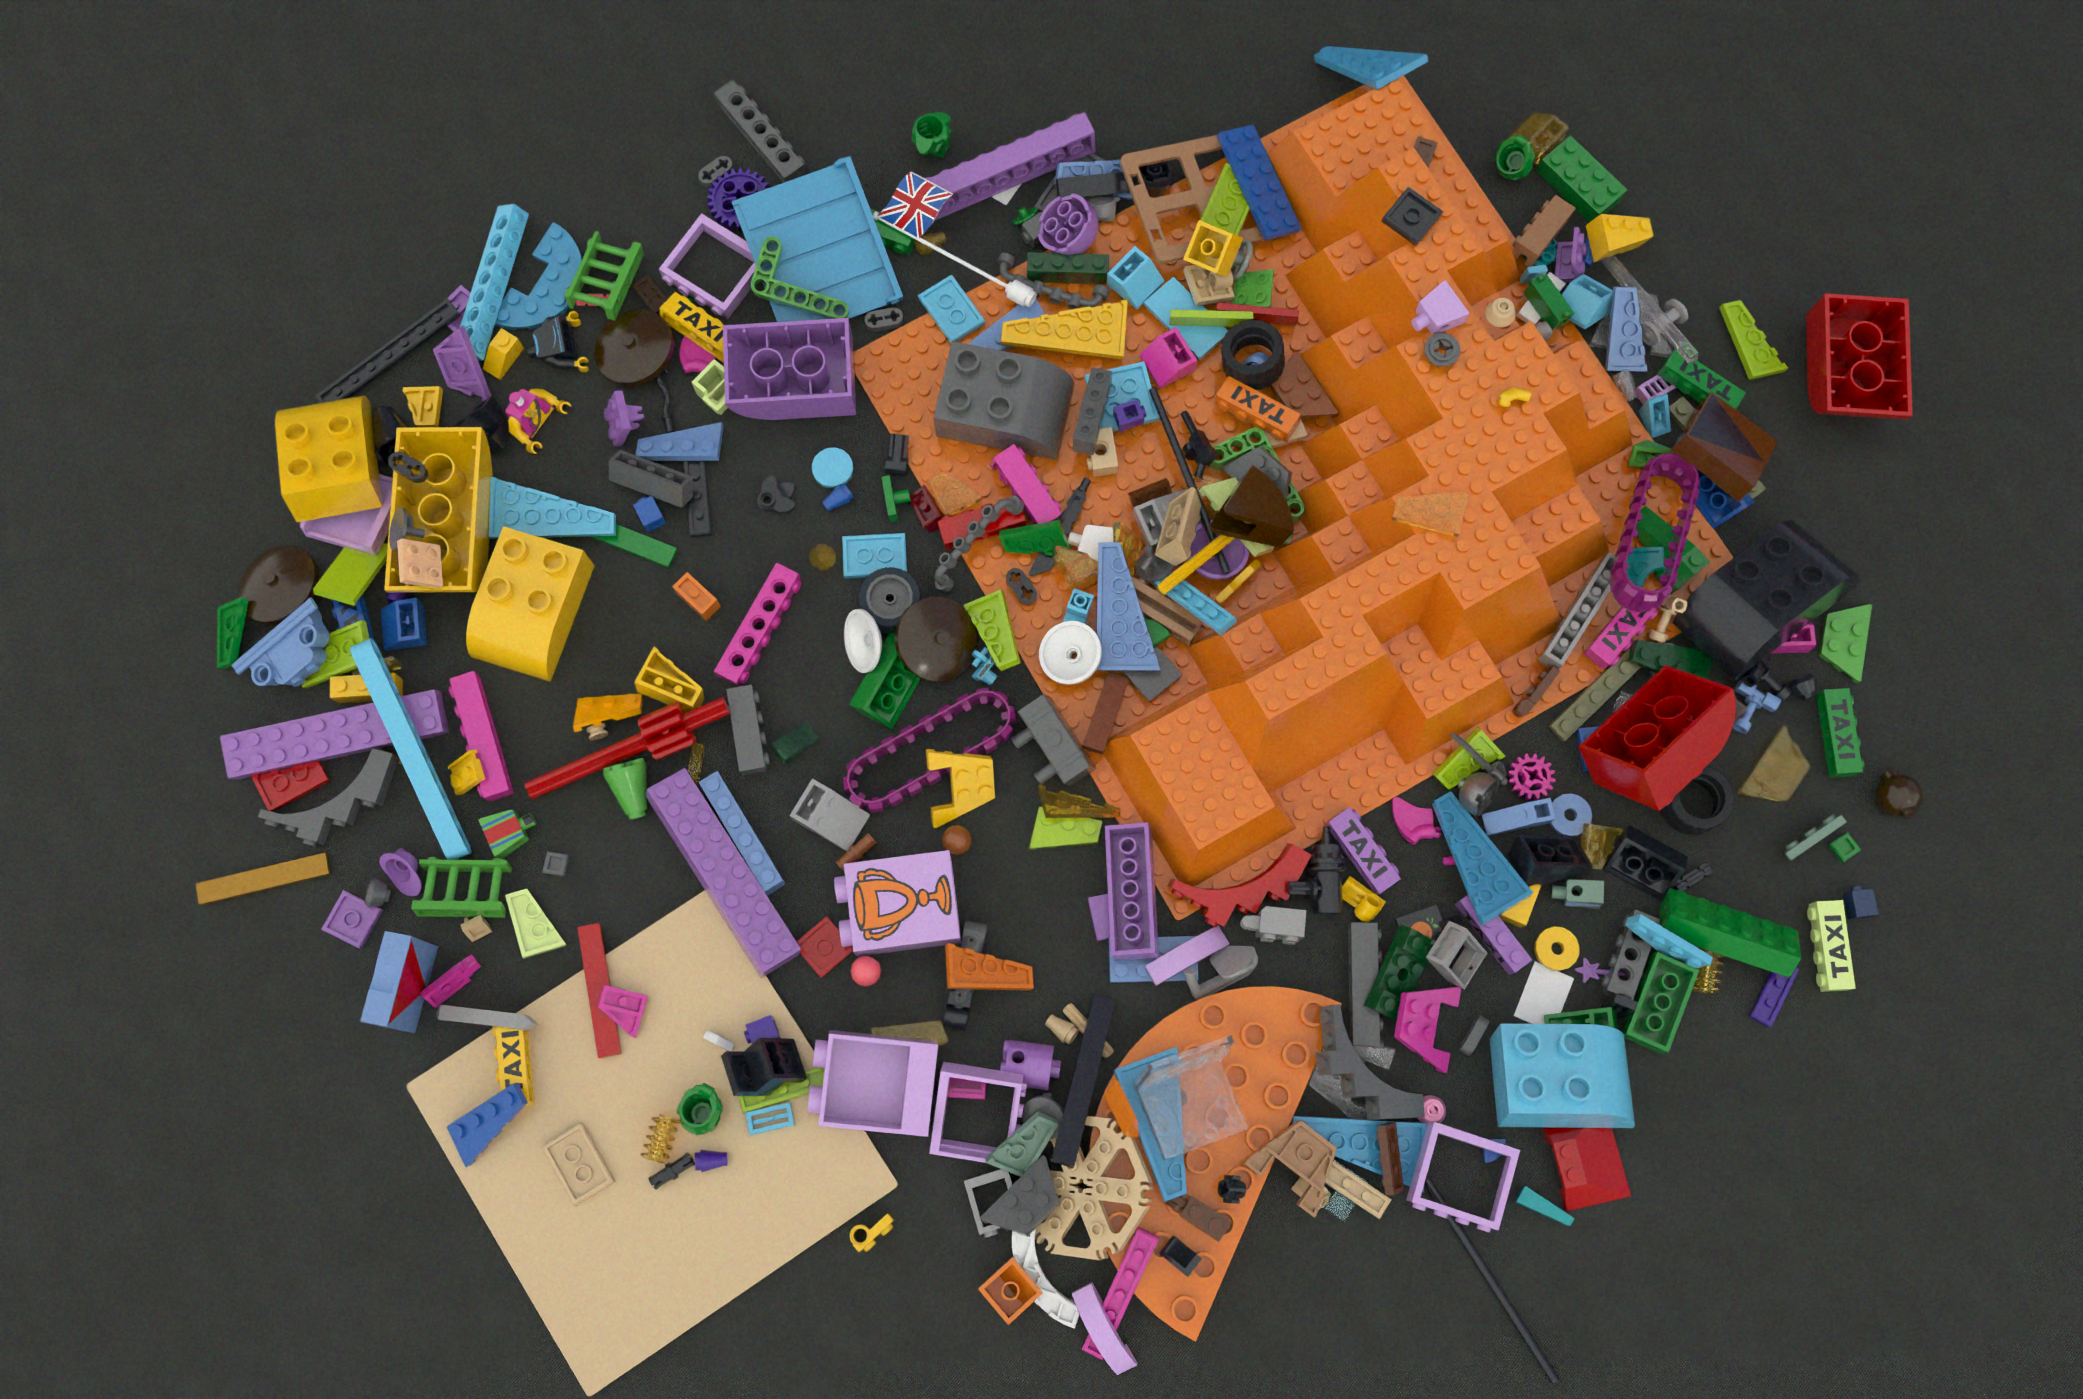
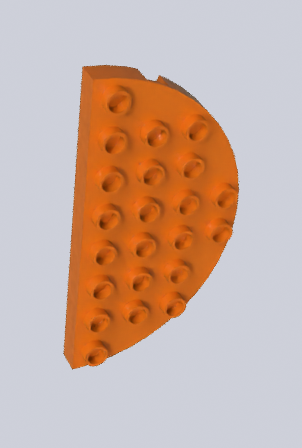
M1275 986L1246 987L1223 991L1192 1002L1164 1018L1133 1046L1118 1066L1120 1068L1177 1047L1186 1194L1190 1197H1195L1231 1222L1218 1242L1166 1205V1202H1163L1140 1139L1139 1137L1134 1138L1153 1182H1143L1144 1185H1151L1153 1187V1190L1144 1191V1197L1152 1199V1202L1142 1203V1205L1150 1206L1123 1250L1117 1254H1112L1111 1249L1108 1247L1106 1251L1118 1271L1138 1227L1159 1236L1134 1294L1162 1321L1195 1342L1275 1157L1261 1176L1257 1175L1242 1162L1289 1127L1315 1067L1316 1053L1321 1052L1323 1048L1320 1007L1338 1004L1341 1006L1342 1003L1299 989ZM1113 1074L1103 1093L1095 1117L1114 1119L1112 1122L1117 1120L1105 1094L1111 1085L1117 1081L1115 1074ZM1118 1125L1117 1131L1120 1133L1122 1130ZM1096 1126L1092 1127L1089 1152L1100 1137V1130ZM1122 1148L1104 1177L1129 1180L1134 1178L1135 1170L1125 1149ZM1224 1175L1241 1176L1240 1181L1246 1185L1245 1197L1239 1199V1204L1223 1203V1198L1218 1195V1184L1221 1180H1224ZM1180 1197L1171 1199L1182 1209H1184L1188 1202ZM1102 1201L1114 1232L1119 1233L1132 1214L1131 1206L1125 1203ZM1172 1236L1177 1237L1202 1258L1188 1277L1159 1254Z

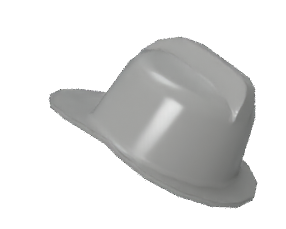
M1084 197L1095 209L1098 221L1106 222L1115 219L1116 202L1120 200V197Z

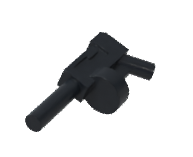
M1183 411L1181 417L1191 436L1188 438L1190 442L1183 446L1182 452L1187 460H1195L1197 468L1194 476L1202 479L1206 466H1210L1215 460L1217 452L1211 446L1204 431L1196 428L1189 412Z

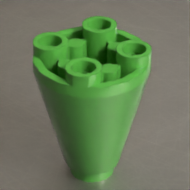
M644 758L603 768V776L625 815H628L629 820L645 816V810H647V765L644 762Z

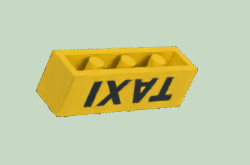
M674 292L660 307V316L669 326L724 363L723 323L719 319L711 317L703 308L692 304L685 296Z
M492 1026L493 1036L497 1040L494 1056L498 1060L499 1069H496V1080L498 1083L500 1082V1092L514 1083H519L528 1102L524 1107L534 1106L529 1031Z

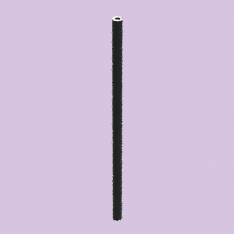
M1151 388L1149 390L1150 396L1188 489L1191 487L1196 489L1201 503L1200 519L1209 541L1212 542L1217 538V535L1209 529L1210 518L1157 388ZM1221 549L1215 556L1223 575H1227L1231 570Z
M1430 1177L1426 1178L1424 1185L1434 1201L1448 1206ZM1448 1214L1446 1219L1550 1382L1552 1384L1556 1383L1560 1378L1460 1223L1455 1221L1456 1217Z

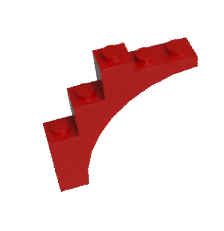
M1288 843L1280 856L1265 871L1239 885L1220 889L1199 888L1171 878L1167 886L1172 888L1171 893L1183 899L1186 896L1192 899L1190 904L1202 909L1204 906L1205 908L1201 915L1206 917V923L1217 927L1218 924L1225 926L1236 904L1238 905L1237 910L1248 915L1249 912L1256 914L1267 892H1269L1267 896L1277 902L1280 899L1287 901L1290 897L1288 891H1286L1288 882H1298L1311 854Z

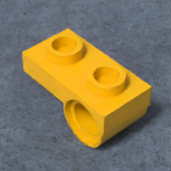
M1351 876L1342 886V899L1355 907L1354 913L1361 921L1370 922L1386 903L1385 900Z
M888 1213L871 1229L866 1225H857L852 1228L850 1240L858 1252H861L863 1249L866 1252L869 1251L876 1244L874 1239L880 1233L885 1236L893 1228L891 1223L895 1221L894 1218ZM860 1228L864 1229L867 1233V1238L864 1242H859L855 1238V1233Z

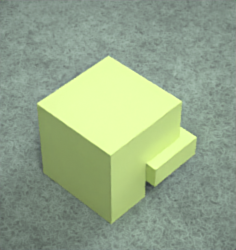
M714 359L692 381V385L696 394L703 399V402L716 413L722 415L728 408L725 404L724 367Z

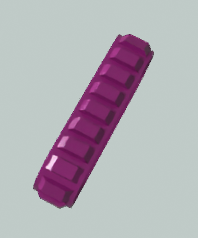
M1667 453L1651 458L1644 465L1635 483L1634 494L1629 504V511L1624 522L1625 526L1620 537V544L1615 554L1616 559L1610 572L1612 577L1609 580L1611 592L1615 600L1622 607L1630 611L1645 612L1651 611L1653 608H1659L1666 601L1676 583L1677 570L1682 560L1681 554L1685 548L1686 536L1689 533L1690 520L1693 517L1694 504L1698 498V486L1700 485L1695 466L1688 464L1677 454ZM1663 476L1675 481L1680 486L1683 492L1680 500L1683 501L1681 510H1678L1676 514L1679 517L1677 526H1673L1672 529L1674 533L1673 542L1668 544V549L1670 550L1669 557L1663 563L1666 569L1664 575H1661L1659 578L1661 588L1649 591L1639 588L1629 580L1626 574L1629 564L1626 561L1628 554L1633 553L1632 539L1638 535V531L1635 529L1637 521H1641L1643 517L1640 510L1642 505H1646L1647 498L1644 497L1646 489L1651 488L1652 483L1649 481V478Z
M989 688L976 689V693L970 696L965 694L959 697L954 705L950 706L947 704L937 710L938 714L932 717L930 714L918 720V725L914 727L909 725L900 730V735L893 738L891 735L881 741L882 745L874 748L872 746L862 752L863 756L858 759L853 758L846 767L847 776L843 777L845 793L852 794L849 798L851 803L855 804L859 809L867 808L871 813L882 812L884 807L889 805L894 807L904 801L903 797L910 794L912 797L923 791L922 786L926 784L932 786L939 782L941 776L945 773L950 775V767L931 771L928 769L923 776L916 780L913 778L908 780L907 785L896 791L894 789L888 791L889 795L884 798L872 797V801L865 800L866 796L862 792L858 795L853 792V789L858 788V781L853 780L855 775H860L864 766L869 763L873 765L878 762V758L885 754L896 752V748L907 742H914L917 736L926 731L928 733L932 732L935 726L944 721L948 723L953 720L952 717L964 710L966 712L971 710V706L977 703L987 704V701L994 702L993 705L996 708L1002 707L1006 711L1001 713L1002 720H1007L1004 727L1001 725L996 730L998 733L990 738L986 736L980 744L972 748L968 746L963 750L964 753L979 755L983 752L988 754L997 749V744L1001 741L1006 742L1012 735L1013 728L1010 725L1016 723L1014 706H1008L1009 698L999 690L995 693L989 691Z

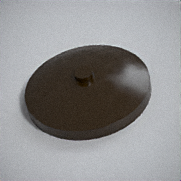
M639 309L624 312L618 315L615 321L611 320L600 332L594 350L596 365L609 381L617 385L637 386L657 377L668 365L674 350V336L666 321L652 311Z
M279 546L261 554L249 565L239 585L238 598L249 599L246 615L263 625H278L306 600L314 597L313 588L319 582L318 566L308 553L295 546Z
M927 597L911 604L900 616L895 630V646L902 664L910 673L925 681L942 682L956 678L969 667L974 658L972 652L977 647V634L970 615L961 605L945 597Z

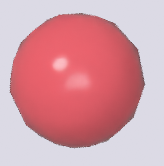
M861 956L852 963L851 977L858 985L864 987L871 986L880 978V963L871 957Z

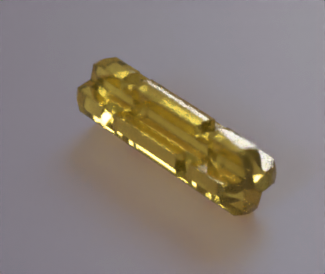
M699 743L692 745L691 753L693 755H690L688 767L689 775L696 785L699 784L700 776L698 774H701L702 754H704L705 746Z

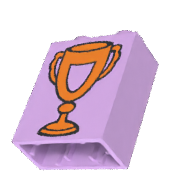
M949 850L844 864L845 876L834 877L837 903L848 902L850 917L848 920L839 921L842 947L853 946V952L857 957L962 942L952 859Z

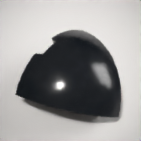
M493 396L477 405L467 417L462 418L454 426L482 427L487 437L490 453L499 452L506 446L508 439L506 418Z

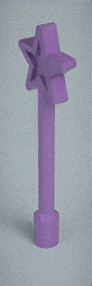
M1586 958L1583 959V967L1575 968L1576 972L1583 974V983H1586L1589 977L1598 980L1597 974L1605 975L1610 970L1597 969L1599 963L1590 965ZM1618 971V976L1626 977L1622 971Z

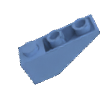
M1551 798L1527 802L1481 815L1487 836L1549 824L1556 819Z

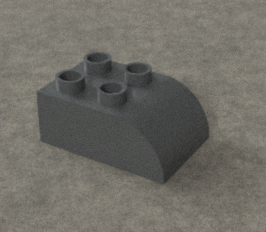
M952 341L933 418L936 437L1006 450L1015 444L1025 454L1058 460L1073 394L1074 381L1062 368L1036 357Z

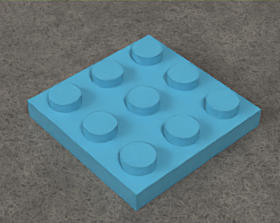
M1145 361L1108 369L1112 371V387L1101 429L1112 427V431L1119 430L1113 416L1114 407L1136 399L1140 406H1144L1146 411L1144 424L1159 421V415L1149 393L1152 387ZM1090 374L1084 375L1086 386L1088 384Z

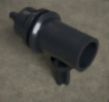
M1323 827L1322 844L1312 845V856L1309 859V864L1313 865V868H1308V871L1313 873V878H1306L1304 882L1289 881L1286 891H1288L1289 895H1304L1307 900H1313L1314 914H1342V873L1347 870L1342 867L1345 864V858L1341 854V845L1331 844L1330 828Z

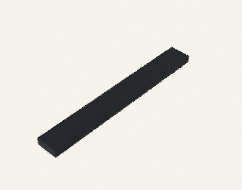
M447 298L327 386L315 397L320 403L351 398L458 319L461 314Z
M1097 994L1093 995L1051 1162L1070 1168L1075 1166L1115 1000Z

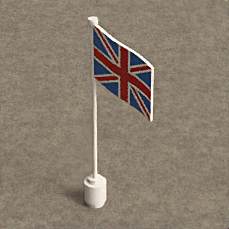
M911 171L899 183L890 202L881 213L874 212V220H880L1005 287L1006 297L1011 301L1029 308L1034 303L1037 293L1034 292L1033 288L1018 280L1010 281L1006 284L921 238L925 231L933 224L943 204L953 193Z

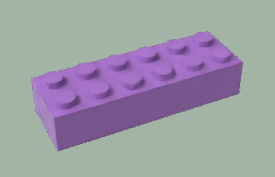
M1148 822L1105 826L1111 956L1115 961L1159 958L1152 828Z

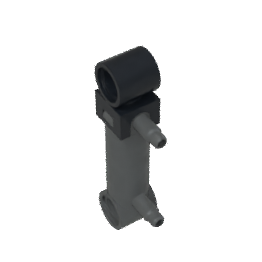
M966 920L960 948L972 949L974 952L982 954L988 924ZM974 989L950 990L943 1023L944 1027L966 1030Z

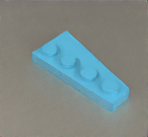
M1642 914L1627 918L1625 926L1661 954L1693 968L1711 965L1712 956Z

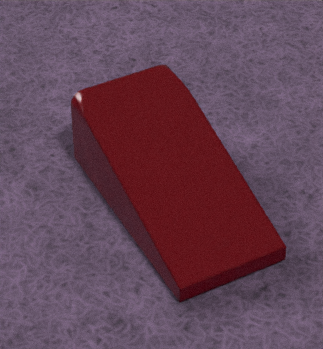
M923 485L910 495V502L923 528L933 532L938 528L937 521H940L944 515L927 487Z

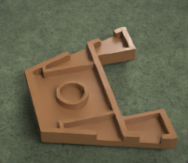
M1298 1120L1247 1157L1242 1163L1261 1176L1274 1157L1309 1183L1308 1188L1296 1205L1315 1218L1320 1198L1323 1196L1324 1184L1327 1176H1329L1337 1148L1303 1121Z

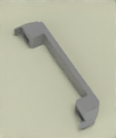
M440 1005L436 1012L437 1020L472 1023L526 1031L538 1025L531 1016L517 1013Z

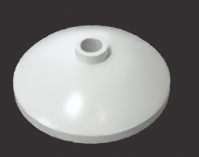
M855 609L849 613L845 622V648L853 667L861 673H868L879 662L882 650V636L872 615L864 609Z
M1077 621L1062 622L1051 628L1044 636L1039 649V660L1043 671L1052 680L1066 685L1078 684L1091 677L1097 670L1102 657V646L1098 635L1088 625ZM1073 653H1077V657L1075 659H1072Z

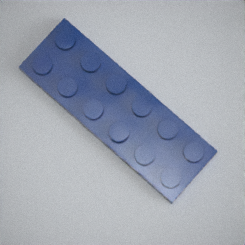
M1254 124L1219 132L1217 139L1264 241L1299 233L1302 228Z

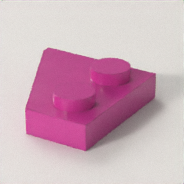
M603 984L597 1007L630 1036L636 1038L648 996Z

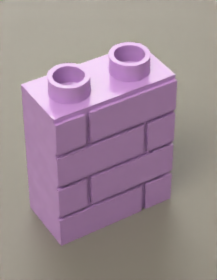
M829 1030L828 1041H815L813 1067L825 1068L823 1086L810 1085L807 1113L820 1114L818 1126L928 1137L938 1051L937 1041Z

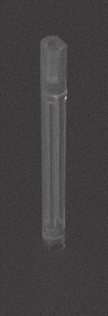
M1613 255L1612 257L1601 259V263L1622 287H1636L1639 307L1689 364L1697 360L1698 351L1618 258Z

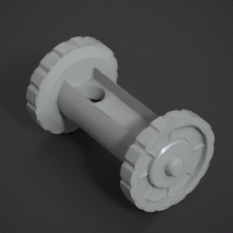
M1676 299L1668 300L1664 305V314L1652 323L1648 321L1640 323L1643 333L1641 334L1642 341L1649 346H1656L1661 341L1660 332L1673 322L1682 324L1687 321V309L1680 301Z

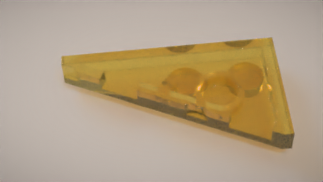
M1039 785L1038 794L1045 818H1103L1120 816V808L1105 803L1104 807L1092 804V799L1069 794L1062 790L1059 793L1045 790V785Z

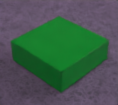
M1848 832L1828 844L1841 863L1861 850Z

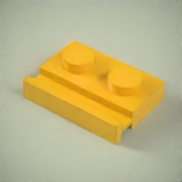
M469 750L447 766L452 771L450 777L455 795L465 794L485 779L480 759H477L475 755L478 753L477 750Z

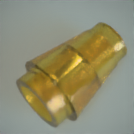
M942 231L921 236L922 239L937 247L946 242L945 234ZM915 240V246L921 255H929L934 251L929 246Z

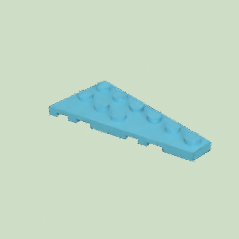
M490 476V539H498L503 526L541 538L616 536V515L612 512L582 505L572 500L562 499L555 495L522 487L515 483L505 482Z

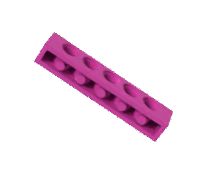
M778 563L775 564L715 668L714 673L717 677L736 687L746 683L750 675V668L752 665L755 666L757 664L762 647H766L770 641V633L773 628L776 629L779 626L781 614L783 611L788 610L793 593H797L801 587L802 582H800L801 578L798 573ZM778 587L786 588L781 594L775 593ZM768 605H775V609L773 611H765V608ZM757 623H765L764 628L761 630L755 629ZM747 641H755L751 648L744 647ZM737 659H744L741 666H734V662Z

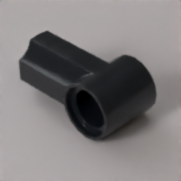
M891 433L885 474L907 475L909 435Z

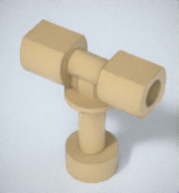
M1671 594L1662 604L1664 607H1660V610L1664 612L1657 629H1651L1649 638L1665 643L1668 637L1664 632L1672 614L1677 615L1675 611L1683 613L1687 608V601Z

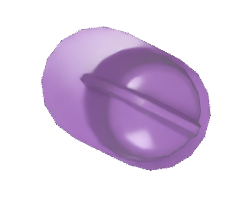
M399 848L394 853H386L380 857L379 863L381 868L400 892L411 897L417 896L421 892V881L417 875L418 862L411 853L403 848Z

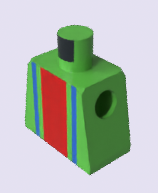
M514 810L478 819L493 855L496 858L502 859L529 840L526 829L536 825L531 813L520 818L519 814Z

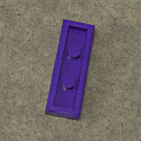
M1795 968L1790 978L1770 972L1749 1017L1768 1028L1772 1027L1799 969Z

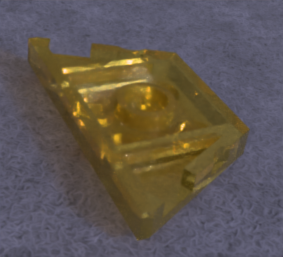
M1785 726L1780 728L1737 793L1781 802L1789 800L1810 768V765L1805 757L1801 755L1798 745L1792 742L1787 733L1788 729Z

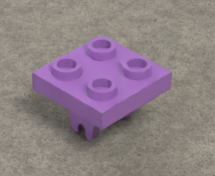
M614 391L611 399L608 401L607 408L604 409L605 420L609 422L610 426L608 429L610 440L613 439L614 447L623 446L630 430L637 429L640 426L639 423L633 422L644 418L643 414L637 413L642 411L641 406L625 404L623 391Z

